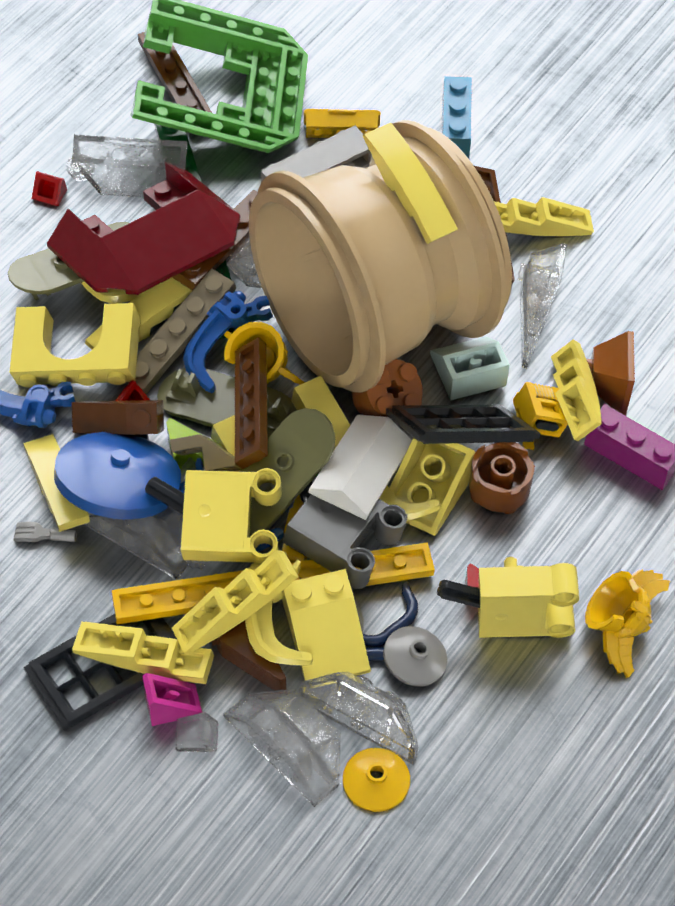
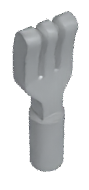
M18 522L13 541L38 542L43 539H49L51 541L76 542L77 529H67L59 532L58 528L46 529L37 522Z

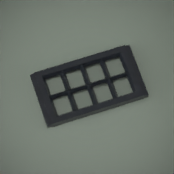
M500 404L392 405V408H386V415L423 444L533 442L534 439L540 438V432Z
M115 614L99 622V624L122 625L116 624ZM163 618L142 621L150 631L148 636L177 639ZM76 636L30 661L28 665L23 667L63 730L73 727L143 686L142 676L144 673H137L124 681L113 665L102 662L83 672L71 655ZM65 658L76 676L58 686L46 668ZM106 667L117 683V686L99 695L87 676ZM80 681L92 700L74 710L62 691Z

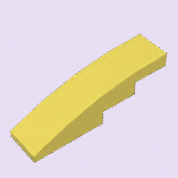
M386 124L364 134L363 138L386 185L393 192H396L409 216L414 217L426 244L458 230L426 170L393 124Z
M544 197L536 204L516 198H511L507 204L494 201L506 233L564 237L592 235L594 232L588 209Z
M170 278L142 292L128 302L134 303L140 315L138 342L150 336V330L153 326L170 318L174 307L181 304L192 290L177 280ZM102 325L86 339L85 344L90 349L97 345L101 337Z
M573 339L553 354L551 359L557 371L553 374L559 388L555 393L574 440L579 441L602 423L597 391L588 362L580 343Z
M47 435L23 443L42 495L45 496L59 532L90 522L88 512L69 502L60 493L55 484L54 466L60 447L54 435Z
M276 550L255 570L245 568L224 589L215 586L172 627V630L184 654L189 655L222 636L265 606L295 581L298 575L286 553Z
M81 622L72 648L75 654L139 673H150L205 685L214 659L212 649L199 648L188 655L184 654L178 639L148 636L142 628Z

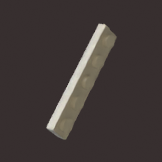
M211 269L137 355L135 382L145 394L149 392L184 351L196 331L208 318L207 312L217 301L220 302L228 291L231 293L235 291L236 285L234 281Z

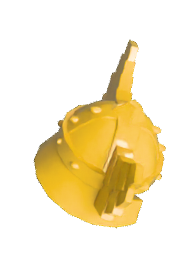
M248 322L238 327L232 334L228 331L224 333V336L228 338L224 351L225 361L235 364V350L259 337L266 343L267 384L277 379L280 375L299 385L305 383L285 368L288 362V350L280 334L271 325L263 322Z
M641 569L632 575L626 571L612 574L596 589L585 612V623L591 629L603 631V652L607 653L609 664L614 665L617 673L623 672L626 678H629L634 672L631 655L634 636L650 630L649 624L653 623L651 620L650 602L657 594L669 589L670 581L663 580V574L654 573L653 570L643 571Z

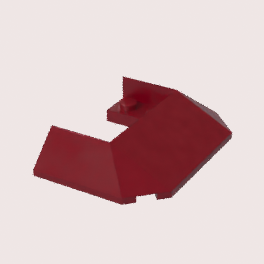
M165 162L166 180L143 191L144 201L153 207L155 211L113 231L96 215L81 220L68 208L47 241V247L95 292L108 293L109 289H123L126 294L139 295L234 246L237 226H239L241 218L236 210L191 173Z

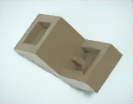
M197 434L170 440L171 451L183 456L202 452L205 471L241 470L235 463V456L204 435Z

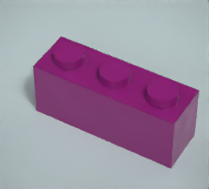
M604 404L600 409L602 424L586 435L584 445L663 490L675 474V444Z

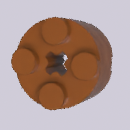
M395 359L385 365L382 377L376 386L364 392H352V399L355 408L360 414L388 417L386 415V408H392V405H422L423 388L416 367L411 363Z
M500 442L488 446L484 444L475 452L472 459V470L469 479L471 499L488 510L513 514L527 501L530 495L535 470L534 462L528 456V451L516 442Z

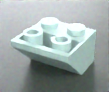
M484 336L430 350V355L450 401L507 386L510 364L500 342Z

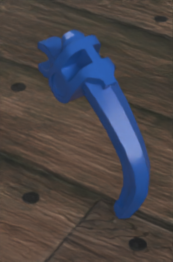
M240 290L234 293L228 291L220 302L217 301L207 312L208 318L199 327L186 346L183 356L187 373L189 375L191 372L195 373L200 386L206 391L213 393L216 390V386L205 368L206 355L216 341L230 328L236 330L248 322L257 320L268 321L273 318L270 308L260 310L262 307L270 305L267 296H259L253 302L245 304L246 296Z
M62 382L57 387L51 389L42 384L34 385L28 390L26 396L14 395L0 390V414L11 417L15 423L26 426L36 425L39 428L45 429L48 424L55 422L56 407H71V402H76L72 393L74 391L71 382Z

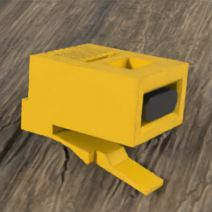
M525 382L520 392H517L513 398L516 416L540 432L541 435L559 438L568 425L555 394L559 390L557 387L551 386L550 388L547 385L540 386V384ZM534 441L522 442V446L525 449L534 450Z

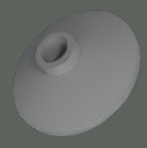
M415 626L402 627L395 630L385 642L383 649L385 664L389 671L403 683L412 686H427L436 682L443 675L447 666L446 650L441 641L428 630ZM415 649L420 650L423 654L417 653Z

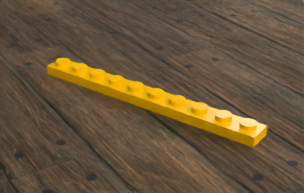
M428 542L370 551L375 557V564L369 583L366 586L434 576L435 568ZM313 560L301 561V569L296 580L330 573L331 571ZM243 570L112 590L116 624L187 614L215 586L224 589Z

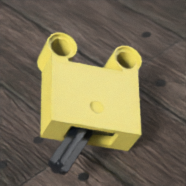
M264 468L257 472L186 470L184 493L157 477L151 478L145 487V492L183 515L181 537L183 560L253 562L262 564L274 551L279 550L277 537L269 530H258L249 538L251 497H254L259 504L264 506H272L281 499V479L279 474L273 469ZM264 483L275 485V488L269 492L259 489ZM264 543L272 546L271 551L265 554L258 553L255 550L258 545Z
M507 557L504 560V567L479 568L478 588L449 580H442L439 583L437 595L442 599L478 608L479 638L527 636L563 638L571 636L575 632L573 605L579 601L577 569L572 564L559 563L552 566L524 567L517 566L516 558Z

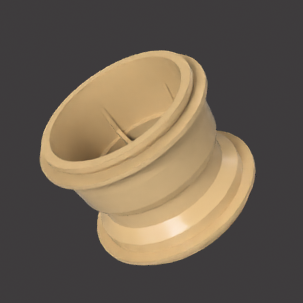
M401 120L392 124L409 145L439 192L458 228L455 232L426 244L414 217L409 216L396 192H393L386 185L373 157H371L369 167L365 169L342 165L303 178L290 171L274 172L265 177L261 182L258 193L250 208L249 237L253 260L262 289L270 302L269 306L290 345L312 372L317 376L321 375L326 383L336 387H343L352 392H364L376 386L382 377L385 365L419 346L436 324L468 338H478L490 333L499 324L511 292L512 267L507 237L499 212L480 174L461 149L448 137L432 128L410 120Z

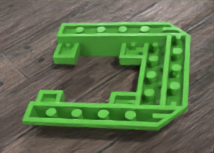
M152 0L144 33L143 47L170 54L172 43H177L224 56L222 68L246 74L243 105L239 107L219 101L216 114L164 101L165 87L138 80L130 113L132 118L270 153L298 139L308 54L285 28L182 0Z

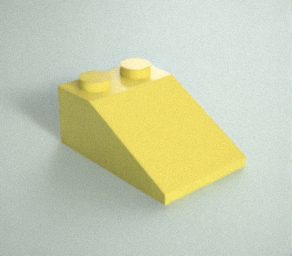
M413 437L391 483L390 489L398 499L407 503L428 502V500L436 499L440 502L441 509L426 516L408 520L407 524L433 536L437 535L469 484L472 459L475 454L474 450L459 443L423 444Z
M346 569L295 580L282 591V601L295 649L300 652L310 653L313 659L312 665H300L306 688L371 672Z

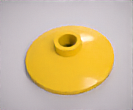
M368 748L356 753L347 762L343 771V787L347 797L359 808L371 812L388 811L405 799L410 787V773L405 762L396 753L383 748ZM379 771L383 776L381 778H374L371 776V773Z

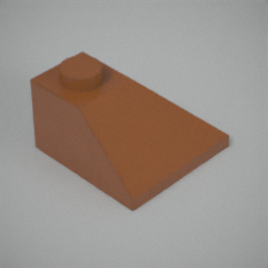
M627 331L593 347L591 359H586L594 380L597 395L611 408L625 416L635 382L633 331Z

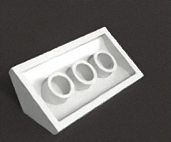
M357 415L333 451L329 461L309 488L308 493L366 520L403 460L412 440L389 417Z

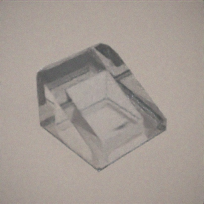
M206 712L177 719L175 750L180 752L217 751L218 721Z

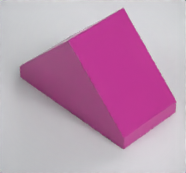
M150 673L142 676L145 699L152 726L192 718L202 714L194 683Z

